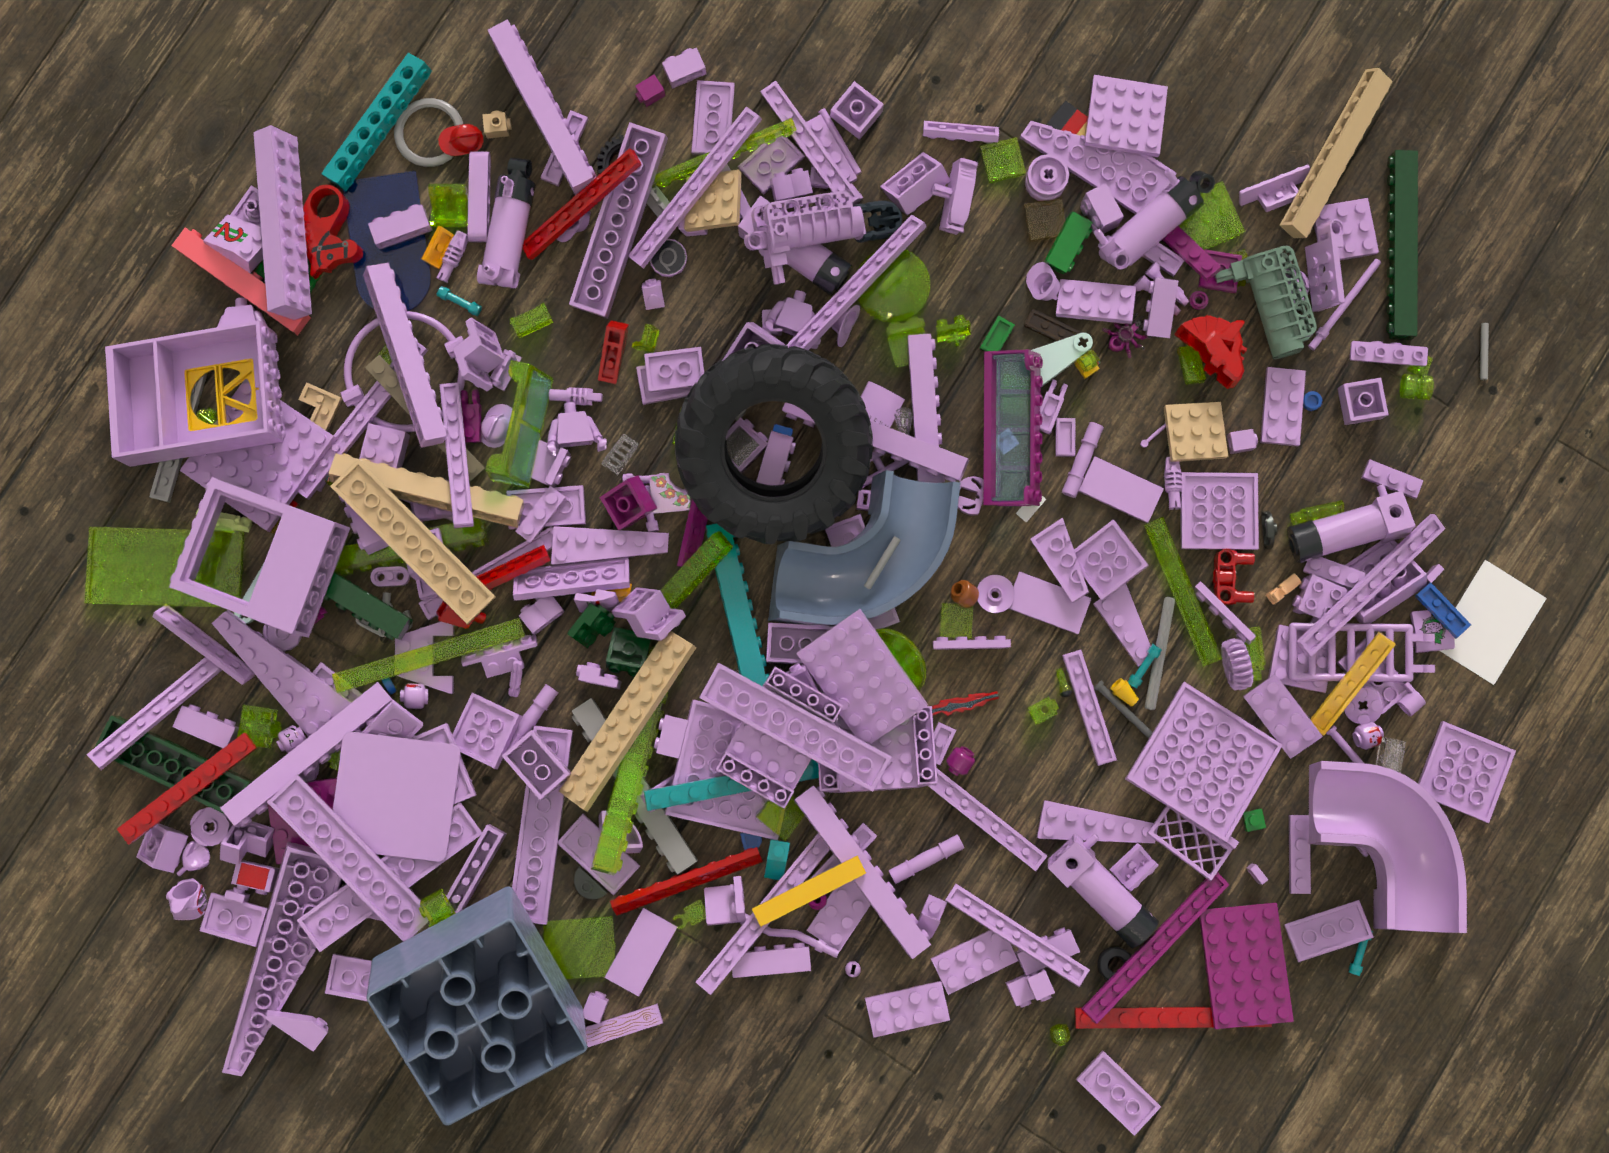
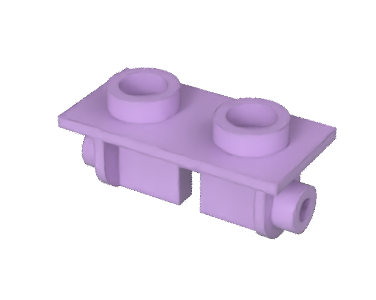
M506 349L503 352L505 361L498 365L490 376L492 385L505 391L522 359L515 352Z

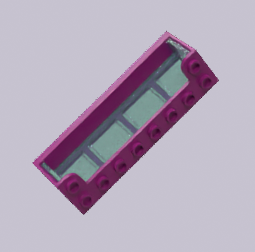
M1029 349L984 352L983 505L1040 506L1042 501V492L1040 490V483L1042 482V472L1040 471L1042 453L1040 452V444H1042L1043 438L1040 433V425H1042L1043 418L1042 414H1040V406L1043 404V398L1040 395V387L1043 385V378L1041 376L1043 359L1041 354Z

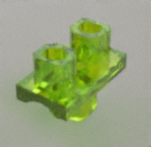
M964 315L955 316L954 324L948 325L946 319L937 320V342H954L955 347L959 346V340H963L965 336L971 335L970 321H966Z

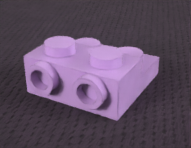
M587 662V665H578L576 676L579 677V681L616 689L621 687L622 682L617 680L618 677L604 674V670L600 668L599 664Z

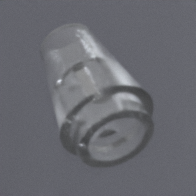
M897 409L894 415L897 430L910 436L913 419L911 409Z

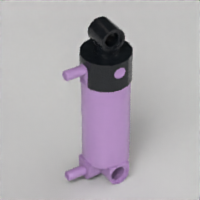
M510 158L507 167L508 175L504 174L498 177L483 262L478 267L477 281L479 284L516 288L520 278L518 268L536 184L529 180L532 173L531 160Z
M1167 169L1164 174L1170 181V184L1111 236L1107 235L1105 237L1100 229L1094 231V235L1100 242L1098 244L1100 258L1118 269H1124L1134 264L1204 205V200L1200 194L1208 193L1214 188V177L1199 170L1193 172L1188 181L1183 176L1176 178L1172 170Z

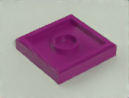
M1204 250L1221 266V271L1228 269L1231 263L1242 260V255ZM1201 276L1198 283L1199 288L1236 293L1238 282L1234 283L1233 279L1217 283L1215 278L1212 277L1206 282Z

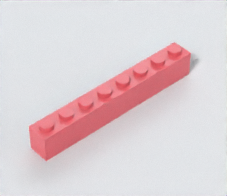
M183 229L171 246L297 336L311 319L309 315L292 320L267 311L266 286L261 281L263 279L254 271L250 274L205 244L201 239L202 235L196 230Z

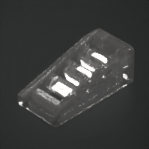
M623 434L601 464L618 476L639 444ZM626 441L628 444L632 446V448L629 449L622 443ZM619 447H621L628 453L626 455L623 454L618 450ZM617 453L623 459L620 461L614 454ZM611 459L618 463V466L616 467L609 461Z

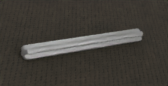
M1171 597L1164 598L1156 646L1161 648L1162 651L1158 658L1155 657L1152 663L1145 708L1148 710L1156 709L1175 599Z

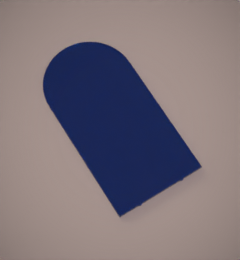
M416 171L354 180L348 190H343L350 207L347 216L350 240L355 241L363 249L362 258L358 262L353 263L358 292L367 305L374 309L363 273L366 266L389 263L390 269H393L395 273L396 286H399L401 291V301L405 304L407 311H410L424 300L431 283L430 265L421 259L427 248L425 233L379 249L375 245L368 223H371L372 220L378 217H388L395 211L402 212L408 210V207L412 205H421Z

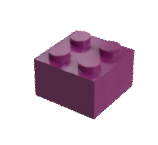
M639 475L626 479L599 497L618 530L630 527L657 509Z

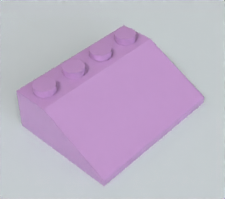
M1380 541L1345 566L1365 572L1367 575L1398 544L1395 541L1382 544ZM1412 560L1354 617L1360 624L1372 623L1427 585V574Z

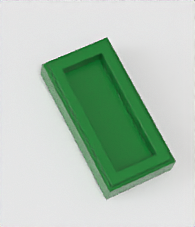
M998 316L983 341L980 350L984 352L1000 351L1015 324Z

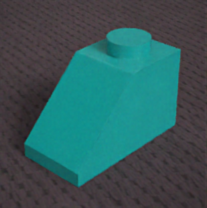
M770 840L764 878L780 880L785 874L790 842Z

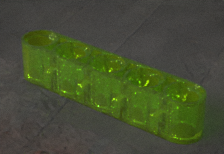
M721 531L712 534L660 590L671 609H676L732 550L733 545Z

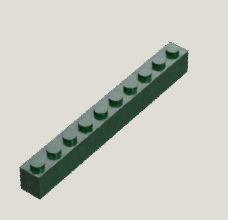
M1395 150L1387 160V166L1390 168V174L1387 178V185L1390 186V193L1387 196V204H1390L1387 222L1390 223V229L1387 232V241H1389V248L1387 250V259H1389V266L1387 268V278H1389L1387 296H1389V303L1387 304L1386 312L1389 315V322L1387 323L1386 331L1389 333V339L1412 340L1417 336L1418 151Z

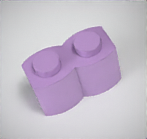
M803 168L791 170L792 174L785 175V172L773 174L774 178L770 179L774 202L812 194L808 170L803 171Z
M551 596L536 598V602L533 605L528 604L520 610L521 614L519 617L532 634L535 635L565 611L555 598Z

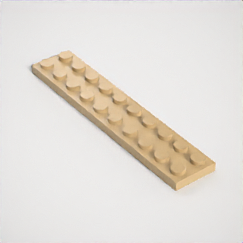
M359 459L330 486L466 624H469L496 598Z
M672 631L668 633L665 639L658 641L572 770L571 775L568 776L560 788L559 792L583 810L589 811L697 647Z

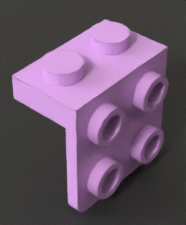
M537 439L534 441L521 468V473L543 484L556 487V484L558 485L563 477L564 467H567L571 460V454L566 449L556 448L557 456L547 455V443Z
M1314 574L1306 578L1304 577L1299 586L1301 588L1300 594L1295 596L1292 603L1294 606L1293 612L1298 614L1306 613L1320 619L1347 594V589Z

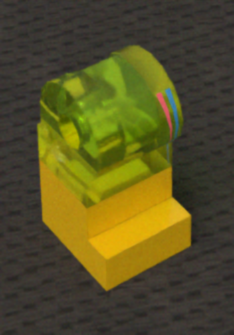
M1091 349L1079 357L1074 364L1084 379L1100 369L1098 365L1101 362L1097 354Z

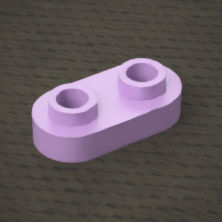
M401 566L378 567L372 571L370 578L372 583L378 587H393L406 585L410 580L408 570ZM400 573H403L404 578L402 580L398 579V575ZM381 574L385 576L383 581L379 580Z

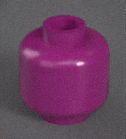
M964 746L954 748L946 760L949 766L948 770L956 776L959 774L966 775L975 763L974 753Z

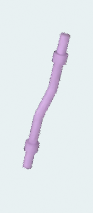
M745 913L747 920L750 917V915ZM767 926L763 931L768 936L796 938L815 947L814 950L820 953L823 951L837 958L840 952L826 945L825 941L821 939L818 941L798 930L773 929Z

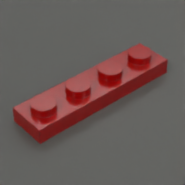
M542 545L476 577L489 590H492L494 587L509 582L521 574H526L528 571L542 566L551 560L547 549Z

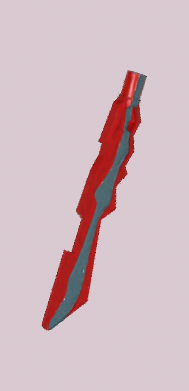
M998 692L969 694L967 698L940 700L938 705L932 706V716L940 712L949 716L955 711L963 713L964 710H972L976 706H984L986 702L999 699Z

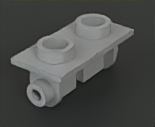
M655 186L651 188L647 204L655 215L659 217L670 202L661 190Z

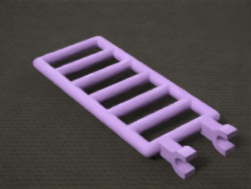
M1291 623L1289 625L1290 680L1341 681L1345 674L1336 673V634L1328 640V673H1316V653L1311 657L1308 656V673H1297V630L1308 631L1315 623ZM1346 623L1339 630L1347 631V672L1355 663V631H1366V647L1373 640L1374 631L1386 632V637L1393 642L1394 632H1405V674H1394L1393 648L1386 657V674H1375L1374 672L1367 682H1411L1413 680V672L1435 673V665H1413V642H1435V634H1413V626L1411 624Z

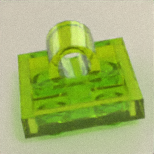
M243 705L237 737L247 733L256 746L271 748L272 739L278 737V733L282 729L281 723L276 720L278 710Z

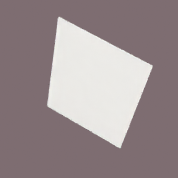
M1485 560L1456 606V609L1468 620L1471 626L1458 638H1454V649L1439 651L1494 685L1547 598Z

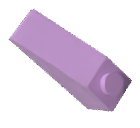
M267 1010L265 1013L266 1020L311 1051L316 1049L328 1033L327 1023L319 1017L316 1019L309 1015Z

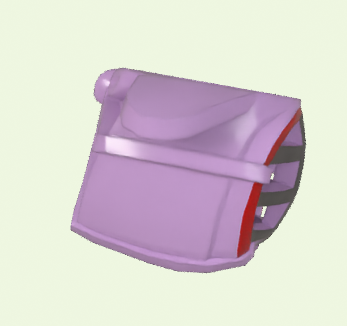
M195 879L182 880L167 892L166 899L169 900L170 911L175 920H193L204 915L207 907V897L203 885L199 884Z

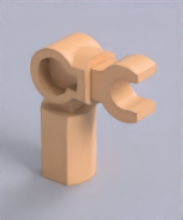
M1294 573L1265 596L1274 605L1302 582Z

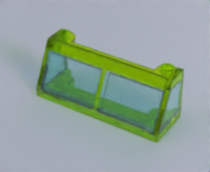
M511 360L508 373L514 382H518L505 444L502 455L494 454L488 459L485 471L493 482L529 488L553 378L529 363Z

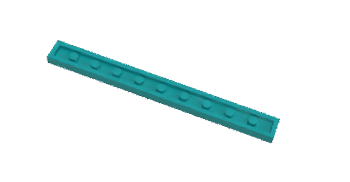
M811 759L799 781L819 778L817 761ZM724 775L643 792L646 810L651 811L752 790Z

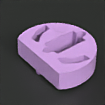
M975 476L967 477L960 482V489L963 488L977 493L976 496L979 499L975 498L974 501L959 496L958 509L964 514L974 516L979 514L983 502L984 479ZM971 480L976 481L981 486V489ZM975 505V508L970 510L962 509L963 507Z

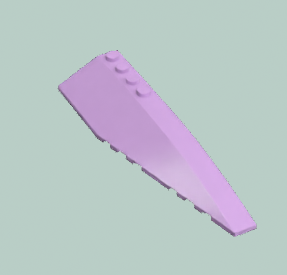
M287 842L222 1073L237 1076L244 1074L267 1031L272 1026V1023L265 1019V1013L267 1010L280 1011L298 978L316 951V946L297 922V919L317 906L318 902L321 903L338 890L341 878L311 847Z

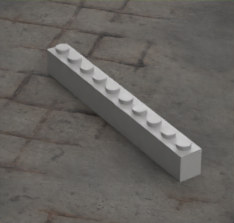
M590 698L572 710L574 714L572 719L577 726L581 725L584 729L582 734L587 742H592L606 721L605 716L594 699ZM627 752L613 773L616 779L613 782L619 791L623 790L626 794L624 799L629 807L633 806L637 811L635 816L640 824L644 822L648 828L645 830L651 840L655 839L657 842L656 849L661 856L665 855L669 862L666 864L670 871L679 874L698 860L669 815H665L664 808L656 809L651 813L646 810V805L640 796L644 794L643 791L650 790L651 787Z

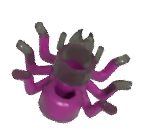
M1138 313L1133 316L1131 327L1124 323L1125 326L1121 327L1118 323L1114 322V326L1119 329V332H1111L1109 329L1102 328L1103 332L1113 336L1108 343L1111 351L1120 352L1126 345L1125 351L1128 358H1131L1130 342H1132L1135 348L1145 349L1144 346L1137 344L1133 337L1141 340L1152 338V336H1142L1135 333V331H1143L1144 321H1141L1144 316L1134 320L1138 316Z

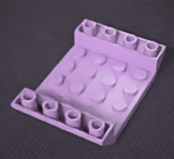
M774 667L763 684V687L831 724L835 722L843 708V705L777 667ZM742 721L716 770L780 807L785 808L811 758Z
M926 706L870 744L892 757L874 791L920 788L938 784L932 706ZM838 715L832 724L855 736L843 718ZM818 762L820 792L848 793L870 791Z

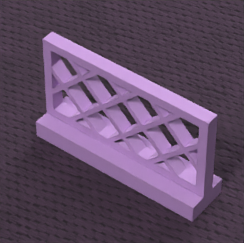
M1166 806L1147 834L1211 881L1239 842L1230 836L1228 841L1223 843L1177 812H1175L1177 821L1168 822L1166 814L1171 808ZM1189 822L1192 825L1193 833L1183 834L1182 823ZM1178 823L1180 835L1170 836L1168 825ZM1165 825L1166 837L1156 835L1154 833L1155 829L1158 826ZM1197 834H1205L1208 837L1209 845L1199 846ZM1194 835L1195 847L1186 848L1184 836ZM1180 837L1182 848L1175 849L1172 847L1171 838ZM1219 845L1226 851L1222 857L1215 858L1213 846ZM1209 847L1211 858L1202 859L1200 848ZM1196 849L1198 860L1191 861L1188 859L1186 850ZM1212 861L1213 870L1210 874L1204 871L1202 862Z

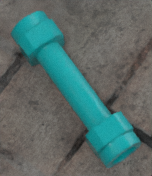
M441 286L437 292V296L445 301L448 299L467 309L472 315L478 316L482 310V306L475 302L470 303L456 296L446 287Z
M1155 644L1149 647L1147 650L1148 655L1135 675L1131 674L1128 680L1131 686L1138 688L1141 685V678L1154 658L1160 656L1161 648Z
M1368 940L1359 942L1354 962L1350 963L1348 973L1358 976L1362 973L1363 967L1361 964Z

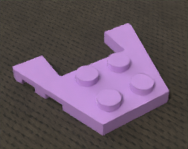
M438 622L405 633L402 640L395 638V676L454 694V676H434V637L454 636V625Z

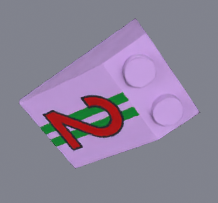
M228 214L203 240L205 244L249 273L263 260L261 228Z

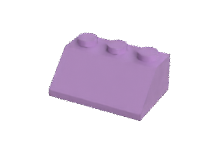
M923 152L883 183L880 188L897 205L901 212L908 215L931 198V188L934 183L945 186L951 180L943 165Z

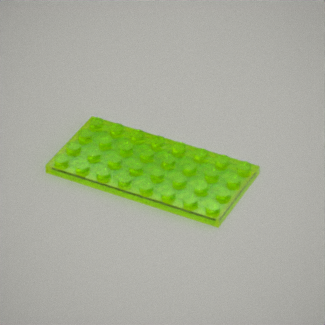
M89 527L84 603L222 608L169 587L171 576L175 573L178 558L183 552L185 540L191 530ZM214 530L195 582L241 599L245 532Z

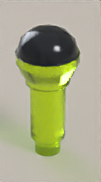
M1062 668L1056 669L1060 685L1059 694L1062 697H1069L1072 694V688L1067 684Z

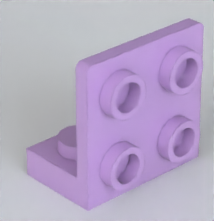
M741 876L733 877L734 884L704 889L706 923L708 926L746 921Z

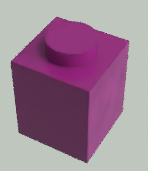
M655 74L635 86L637 100L640 104L643 102L646 107L665 97L664 88Z

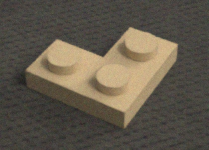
M306 382L298 400L315 407L310 420L328 432L342 398Z

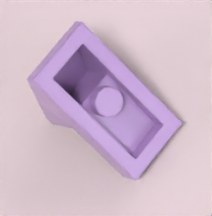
M929 894L918 918L919 923L917 926L921 931L924 929L932 938L940 924V918L947 902Z

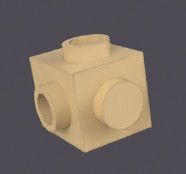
M492 111L491 114H482L484 133L487 139L509 136L512 124L511 119L507 118L505 112Z

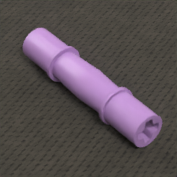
M1089 422L1071 472H1068V477L1062 490L1064 495L1076 498L1082 481H1084L1083 476L1089 466L1094 449L1098 446L1097 443L1103 431V426Z
M545 684L538 696L533 699L534 703L522 716L506 751L532 730L543 712L548 710L547 708L557 696L558 692Z
M955 835L942 843L939 842L938 846L922 852L909 861L905 860V862L888 871L895 884L941 859H947L954 853L964 849V846L959 836Z

